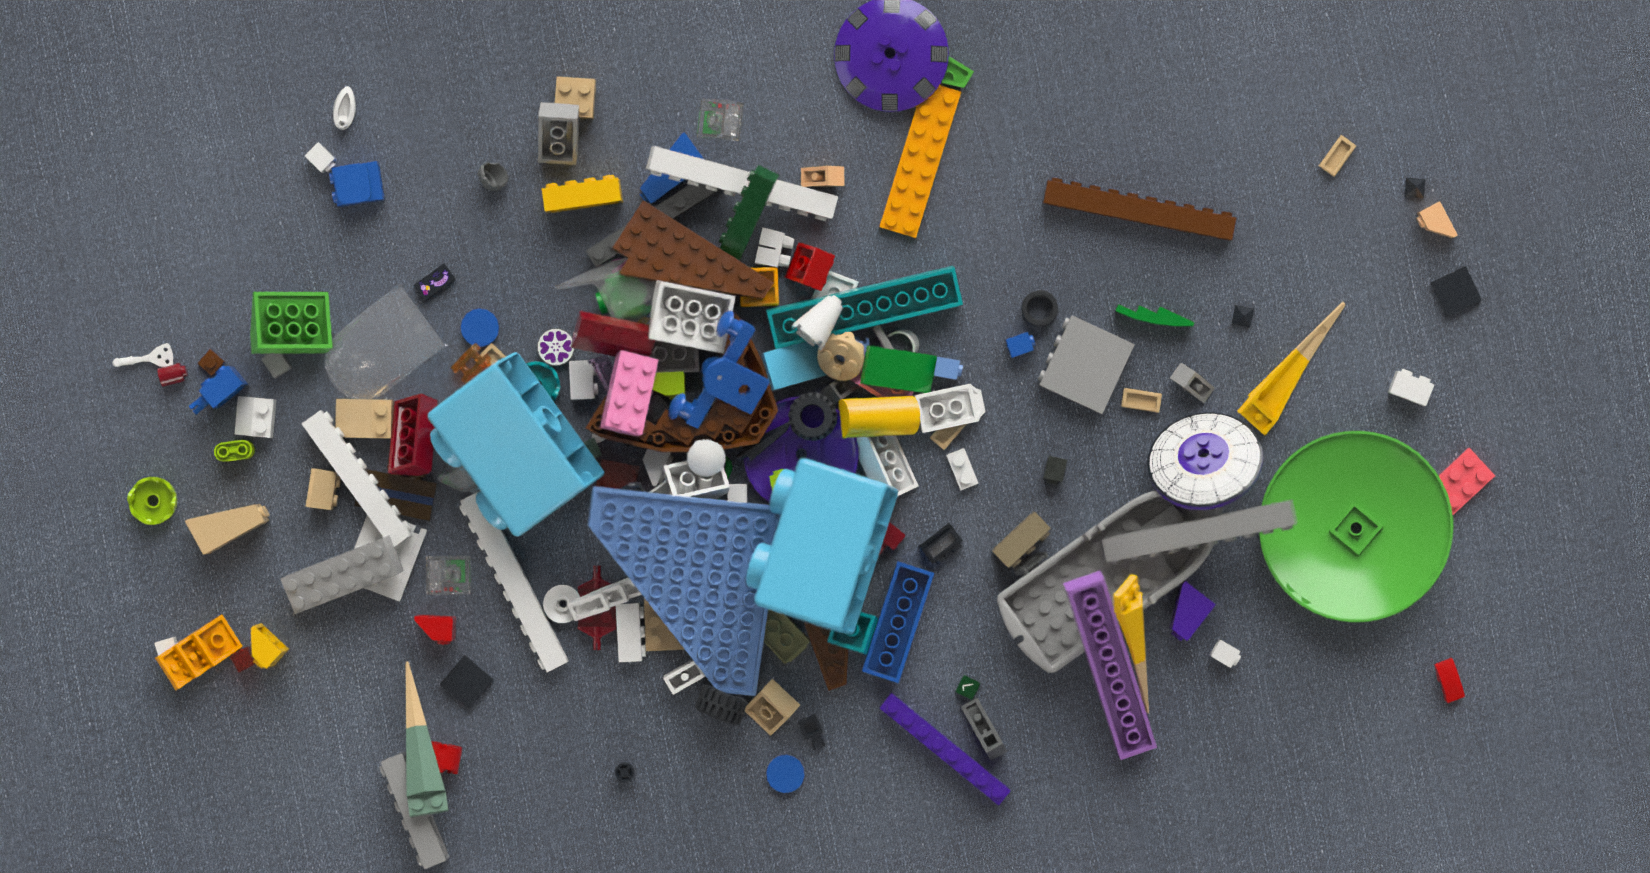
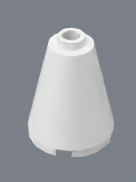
M834 295L832 297L827 296L794 322L792 328L796 327L798 329L796 333L812 346L815 344L819 345L818 349L822 350L843 309L842 301Z

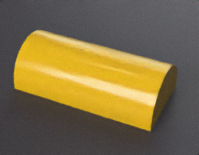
M914 396L838 400L842 438L913 435L918 431L920 409Z

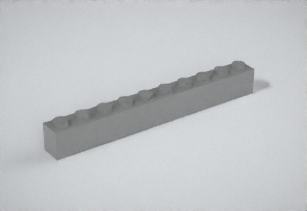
M1293 500L1105 537L1102 539L1106 561L1120 564L1127 558L1135 561L1142 559V555L1150 554V557L1162 555V551L1168 550L1169 553H1175L1180 551L1182 547H1187L1189 550L1198 548V544L1206 543V546L1217 544V540L1225 539V542L1237 540V536L1243 535L1244 538H1250L1255 536L1257 532L1269 534L1273 533L1274 529L1281 528L1282 531L1293 529V525L1297 523Z

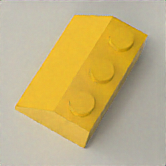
M262 623L251 628L252 656L255 658L254 663L261 669L263 667L266 669L273 667L286 654L289 648Z

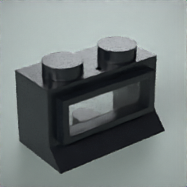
M948 522L943 528L921 543L919 547L932 564L936 562L939 565L947 558L945 554L949 551L954 553L962 547L960 543L963 540Z

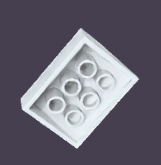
M656 280L648 338L724 353L728 334L726 333L723 337H718L716 327L719 319L725 312L733 311L735 296Z

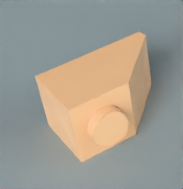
M819 166L801 168V186H844V167Z
M1437 202L1417 213L1419 216L1417 221L1421 228L1424 227L1427 231L1450 238L1458 236L1441 202Z

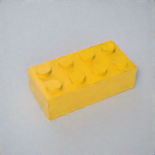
M614 175L603 176V180L597 181L595 177L586 178L583 183H577L576 180L566 181L565 185L558 186L557 183L546 184V188H541L544 210L547 214L623 203L620 179L615 178Z

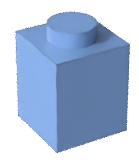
M937 357L934 376L957 380V376L961 377L963 365H959V360Z

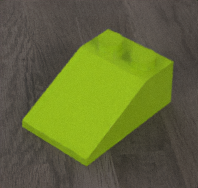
M685 372L655 373L652 390L670 397V400H673L680 393H684L686 396Z

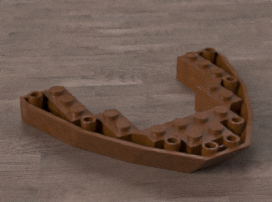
M733 311V313H734V317H733V318H735V319H737V320L740 321V318L738 317V315ZM729 334L727 335L724 353L731 343L729 340L731 335ZM750 338L736 363L768 379L765 366ZM715 352L721 357L724 355V353ZM769 383L752 414L717 399L699 429L687 424L678 416L671 420L668 410H665L656 426L645 419L642 435L635 437L600 428L607 398L606 395L588 423L586 431L604 439L659 452H689L697 440L714 441L721 445L724 450L758 444L777 414L778 408ZM748 385L740 386L739 392L745 393L748 390Z

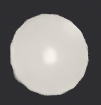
M711 440L695 441L687 454L689 468L695 474L703 477L717 474L725 464L723 447Z

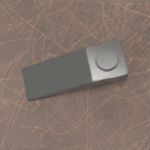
M978 698L961 706L991 761L1008 752Z

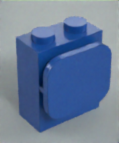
M378 161L331 168L332 173H329L330 183L334 184L335 192H332L333 202L337 203L338 207L385 200Z

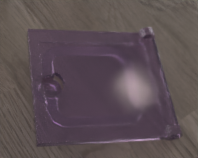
M608 355L589 359L587 361L588 364H592L606 393H608L613 365Z

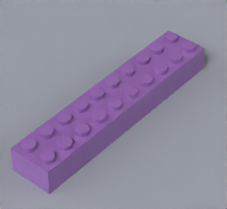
M1100 571L1063 583L1120 760L1157 748L1103 575Z

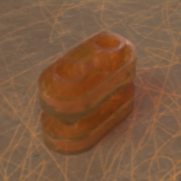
M477 343L473 344L451 366L455 374L459 371L464 374L461 380L465 384L492 365L490 363L492 358L488 354L482 357L478 353L481 347ZM473 358L477 363L469 369L466 364Z

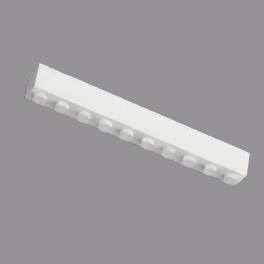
M651 147L646 169L651 170L650 174L661 177L663 173L669 175L671 180L680 182V179L688 180L687 184L698 187L699 184L706 185L705 189L717 192L718 188L725 190L724 194L734 197L735 194L741 193L744 185L748 186L749 184L747 178L750 172L660 147ZM777 180L766 206H772L773 203L779 205L778 209L790 212L791 208L797 210L799 215L808 216V214L816 215L815 219L826 221L827 218L833 219L838 196Z
M477 493L460 501L462 504L459 506L464 516H468L470 520L468 525L472 533H477L479 537L477 543L481 550L485 549L488 555L485 557L490 568L494 567L496 574H494L498 584L502 583L505 589L503 594L506 600H511L514 606L512 612L516 619L520 618L522 625H520L521 630L525 636H529L531 640L529 645L533 653L537 652L540 659L537 661L541 669H546L549 672L567 663L569 660L503 530L493 527L485 519L476 503Z

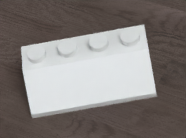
M896 435L856 437L859 460L867 478L898 489V496L918 487V483Z

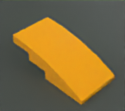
M221 614L158 655L155 659L175 690H178L243 646Z

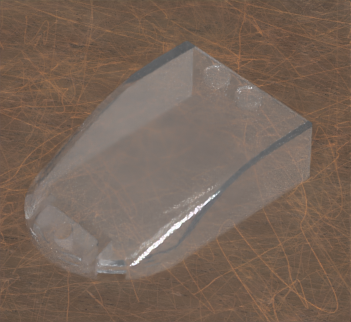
M399 284L333 337V348L326 352L325 367L331 383L344 395L354 399H374L380 397L448 347L405 292L403 285Z

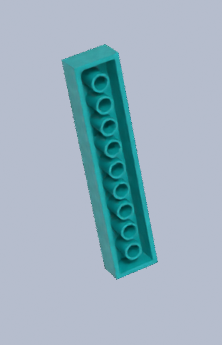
M949 266L766 309L774 346L775 349L806 342L796 333L798 329L796 327L793 329L792 325L827 296L832 297L834 295L842 301L843 309L831 332L834 335L961 306L963 302L955 267Z

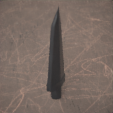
M789 422L765 433L758 444L741 446L743 451L736 455L739 462L747 457L750 461L754 460L755 457L787 432L790 426Z

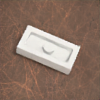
M964 448L946 455L960 490L978 484Z

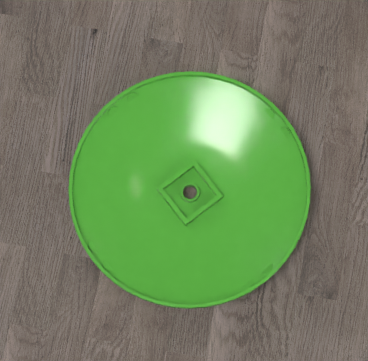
M1345 431L1326 435L1311 441L1297 450L1281 465L1269 483L1263 498L1262 506L1293 500L1297 523L1293 525V529L1282 531L1281 528L1274 529L1273 533L1269 534L1259 532L1261 548L1270 572L1281 588L1294 601L1309 611L1325 618L1343 622H1370L1400 613L1416 603L1431 589L1443 571L1449 557L1453 538V515L1443 482L1428 461L1417 451L1403 442L1383 434L1367 431ZM1355 523L1362 526V530L1358 534L1351 531V526Z

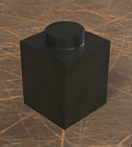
M1053 456L1047 457L1043 478L1047 479L1046 483L1058 485V481L1063 482L1067 459Z

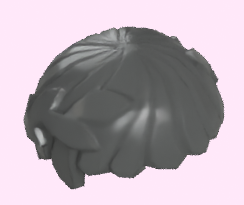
M489 161L479 167L477 174L483 187L490 191L501 190L509 177L504 166H501L500 163L493 164Z

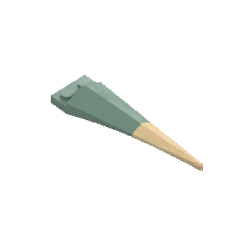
M406 662L407 800L410 817L447 812L449 809L446 790L409 663Z

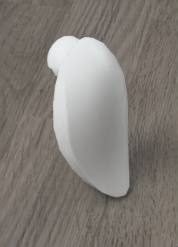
M345 87L340 91L333 106V120L336 127L341 130L347 129L351 125L356 112L355 96L350 87Z

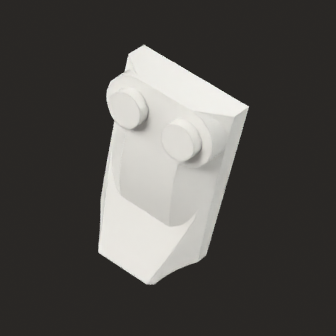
M971 384L914 396L920 409L922 433L978 422L985 413L981 390L976 389Z

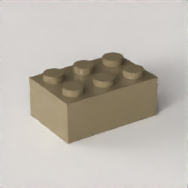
M1033 511L991 551L1008 568L1010 566L1015 568L1022 561L1020 557L1024 553L1030 554L1036 548L1034 544L1038 540L1043 541L1050 535L1048 531L1051 528Z

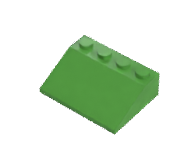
M253 292L250 332L252 354L327 353L333 347L328 292Z

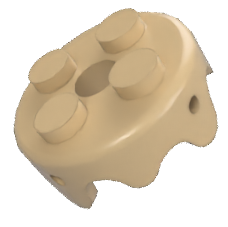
M845 332L841 335L830 334L822 350L818 349L817 360L820 368L827 376L835 380H851L863 369L865 359L864 346L855 340L851 332ZM836 355L843 356L845 362L838 361Z

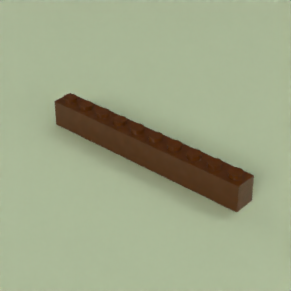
M1052 178L1046 184L1043 204L1227 241H1232L1237 217H1232L1233 213L1221 211V214H1216L1210 208H1202L1201 211L1196 210L1194 205L1184 204L1181 207L1176 206L1174 201L1165 200L1164 203L1157 202V198L1146 196V199L1138 198V194L1127 193V196L1119 194L1120 191L1108 189V192L1101 191V187L1094 185L1086 188L1082 187V183L1074 181L1066 184L1063 183V179Z

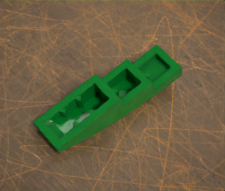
M1118 304L1114 311L1126 317L1156 325L1192 327L1195 322L1163 307H1158L1155 313L1140 305L1136 311H1132Z

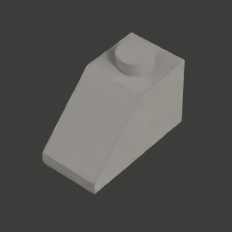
M1183 363L1179 364L1170 377L1171 380L1202 403L1206 402L1215 389L1198 373Z

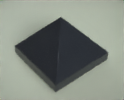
M1406 178L1405 197L1424 198L1425 179Z
M1235 305L1231 324L1251 327L1254 308Z

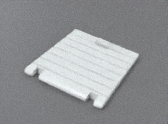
M368 515L355 548L383 538ZM409 523L412 528L410 531L412 535L395 547L404 571L364 588L400 601L427 530L421 528L419 534L414 533L416 525Z

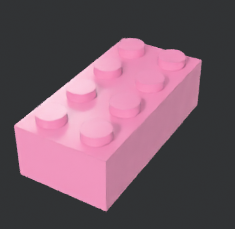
M622 350L616 353L600 428L635 437L642 435L658 364L657 359Z

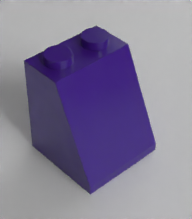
M1186 581L1179 584L1169 626L1173 630L1171 634L1180 641L1183 639L1188 641L1216 605Z

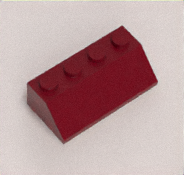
M579 311L570 348L614 357L621 350L649 357L655 340L648 338L650 325Z
M420 393L394 401L388 473L419 476L432 471L434 447L430 439V433L435 427L428 419V413L437 406L438 400Z

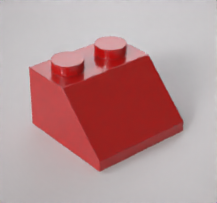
M798 242L785 278L822 291L826 284L829 270L834 264L835 255Z
M414 616L415 622L432 640H436L437 644L449 645L450 641L455 640V616Z

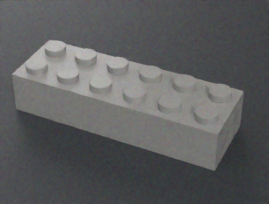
M390 535L288 574L281 578V582L293 611L297 614L398 575L404 570Z
M406 751L384 759L381 762L382 766H379L383 777L388 779L389 784H387L389 793L395 796L396 802H394L397 812L402 813V825L405 831L409 830L411 835L409 842L412 848H416L418 855H416L418 864L427 869L446 861L449 858V854L433 815L410 817L406 785Z

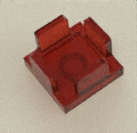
M602 459L601 467L605 474L597 480L596 487L621 489L629 483L637 482L640 466Z

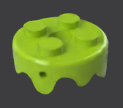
M147 477L136 482L128 493L127 501L130 512L135 518L144 524L156 525L172 517L177 507V494L174 487L165 479ZM151 495L158 497L159 501L156 506H151L148 502Z

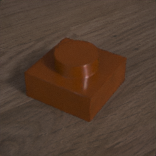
M209 349L198 362L211 376L225 363L212 349Z

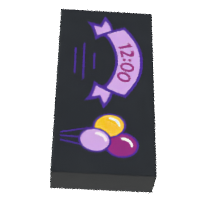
M444 263L413 286L422 299L426 301L456 278Z

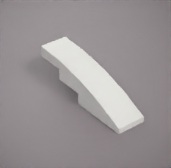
M626 578L569 602L567 605L574 621L608 611L611 607L628 602L630 598L642 594L633 582Z

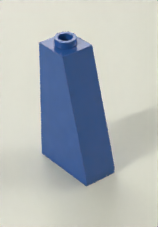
M685 132L680 135L670 148L671 151L704 160ZM663 173L661 177L650 174L640 187L642 191L640 196L645 202H650L653 205L686 180L680 179L679 182L669 179V175Z

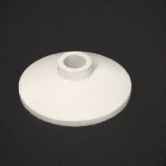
M557 585L551 588L546 593L543 601L546 615L557 623H568L574 620L568 605L561 607L560 601L565 600L568 604L580 598V595L574 588L568 585Z

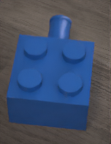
M222 366L215 372L217 375L214 378H208L201 384L202 388L198 391L202 396L189 405L191 410L194 409L193 412L196 415L209 404L213 408L219 409L248 385L234 366Z

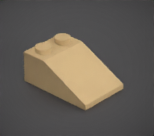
M336 399L335 429L339 427L345 435L344 437L391 438L394 400Z

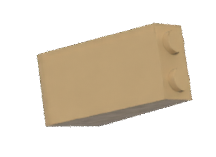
M255 504L191 518L185 522L203 555H206L268 522L270 514L265 506Z

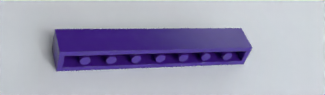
M892 692L879 706L883 712L997 805H1000L1011 791L1004 783Z

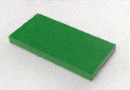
M867 345L860 383L929 393L931 392L937 356Z

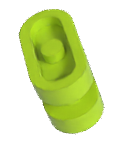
M249 440L222 442L216 445L214 449L216 459L222 462L249 459L255 454V446Z

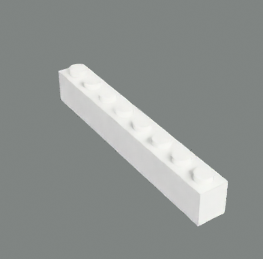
M320 410L303 422V427L382 536L390 535L395 548L412 535L410 532L412 530L411 526L406 520L404 522L399 517L401 513L395 505L391 506L387 501L390 499L384 489L380 491L377 487V479L373 474L369 475L365 470L367 466L361 458H356L354 447L350 443L346 444L343 440L345 435L340 428L337 427L335 429L331 423L333 419L327 411L324 413Z

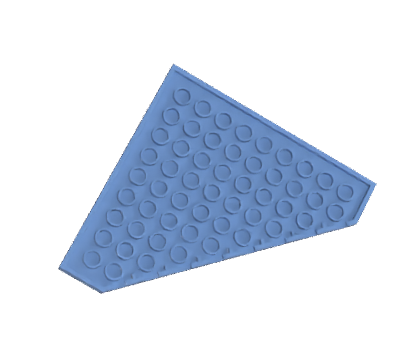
M593 487L588 526L716 689L729 694L756 696L768 609L755 604L754 600L758 589L751 588L746 584V576L750 560L758 544L765 543L772 546L781 515L772 513L770 505Z

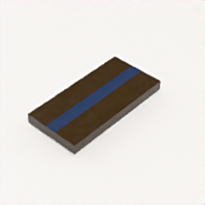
M365 469L369 475H374L378 481L377 487L380 491L384 489L390 498L387 501L391 506L395 505L401 513L400 515L430 521L437 483ZM355 499L354 506L361 507V505Z

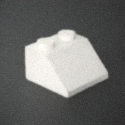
M238 396L234 434L273 438L277 400Z

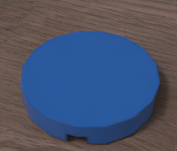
M474 309L467 313L462 320V336L473 346H488L498 336V320L488 310Z
M788 754L779 755L774 758L768 765L766 772L770 786L782 793H789L798 789L803 783L805 776L804 767L801 762Z

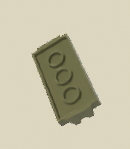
M768 609L764 642L786 664L789 661H793L807 648L806 645L810 642V639L788 615Z

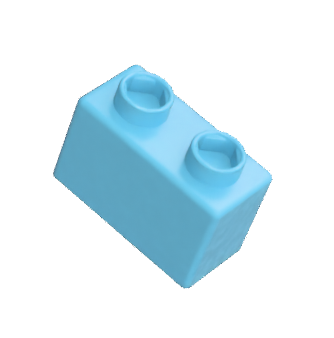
M517 352L492 364L428 413V419L435 427L430 433V439L436 452L450 466L460 467L462 465L480 489L476 495V503L482 515L493 527L499 530H504L508 527L514 536L524 534L605 474L600 464Z
M804 458L799 460L796 471L782 470L776 480L770 500L771 512L781 515L772 546L765 543L758 544L747 570L746 584L751 588L758 589L754 600L755 604L822 627L852 635L855 631L893 512L898 489L885 483Z

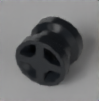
M628 762L620 763L615 769L616 778L621 782L630 781L634 776V767Z

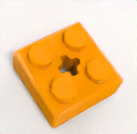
M751 268L772 281L773 285L763 300L740 296L741 307L778 306V268Z

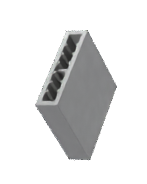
M1071 315L1070 319H1065L1061 327L1064 329L1062 336H1057L1054 342L1056 349L1054 353H1049L1045 362L1048 366L1045 371H1041L1037 380L1040 381L1039 386L1099 414H1103L1135 344Z

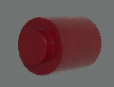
M181 363L157 369L162 387L183 382L185 377L188 376L186 366H182Z

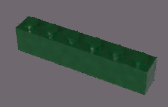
M760 165L757 166L755 171H750L747 178L749 184L748 186L744 185L739 195L743 198L741 202H736L733 209L735 215L734 217L730 216L725 226L729 229L727 233L723 232L720 237V249L739 261L779 177L778 174Z

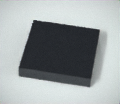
M1466 266L1430 282L1446 317L1482 301Z
M464 655L440 685L470 709L494 679Z

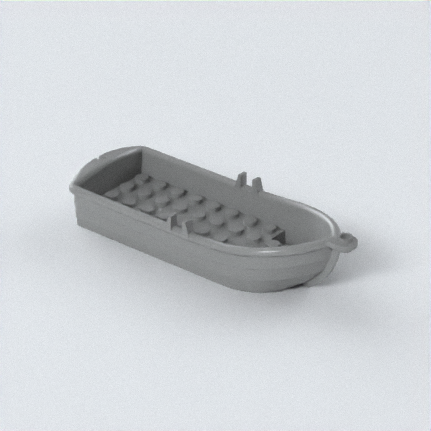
M1156 490L1131 500L998 595L997 604L1010 635L1013 639L1018 635L1024 637V640L1017 645L1035 664L1048 673L1058 671L1085 652L1063 583L1100 571L1105 579L1114 608L1113 595L1130 575L1138 576L1139 592L1142 593L1144 610L1189 578L1201 566L1214 546H1206V543L1198 544L1199 547L1188 550L1187 547H1182L1180 551L1175 553H1169L1167 550L1162 551V555L1150 557V554L1142 555L1143 558L1132 561L1131 558L1124 559L1123 563L1113 564V562L1106 561L1102 539L1222 514L1223 507L1225 506L1207 510L1187 509L1167 501Z

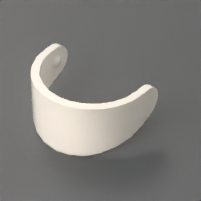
M900 329L887 335V338L897 333L906 335L912 342V352H918L919 340L912 331Z

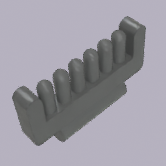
M1037 552L1032 556H1027L1014 568L1015 575L1028 574L1030 568L1036 566L1042 559L1049 557L1047 552Z

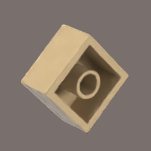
M557 77L555 103L579 105V118L594 119L596 80Z

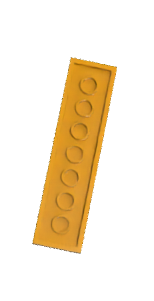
M939 85L937 90L926 101L917 105L879 226L880 228L916 238L961 91Z

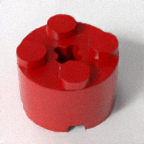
M431 741L440 773H444L447 770V773L458 774L462 747Z

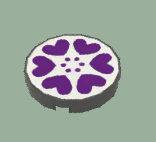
M551 328L545 331L537 342L539 357L546 364L552 366H561L568 363L575 352V348H570L572 336L560 328Z

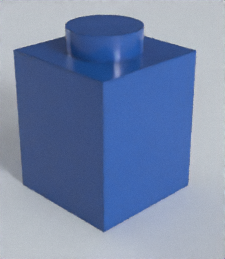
M1028 332L1005 340L1011 358L1033 351V346H1036L1033 335H1028Z

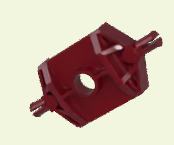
M593 565L592 579L578 586L580 597L611 584L602 579L601 565ZM616 606L611 607L608 611L578 620V630L592 637L593 650H601L602 636L616 629Z

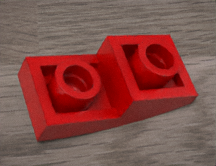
M1449 658L1434 664L1437 680L1442 687L1444 700L1450 703L1465 697L1453 659Z

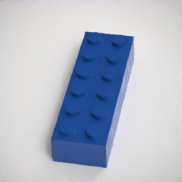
M897 561L862 672L899 683L934 572Z

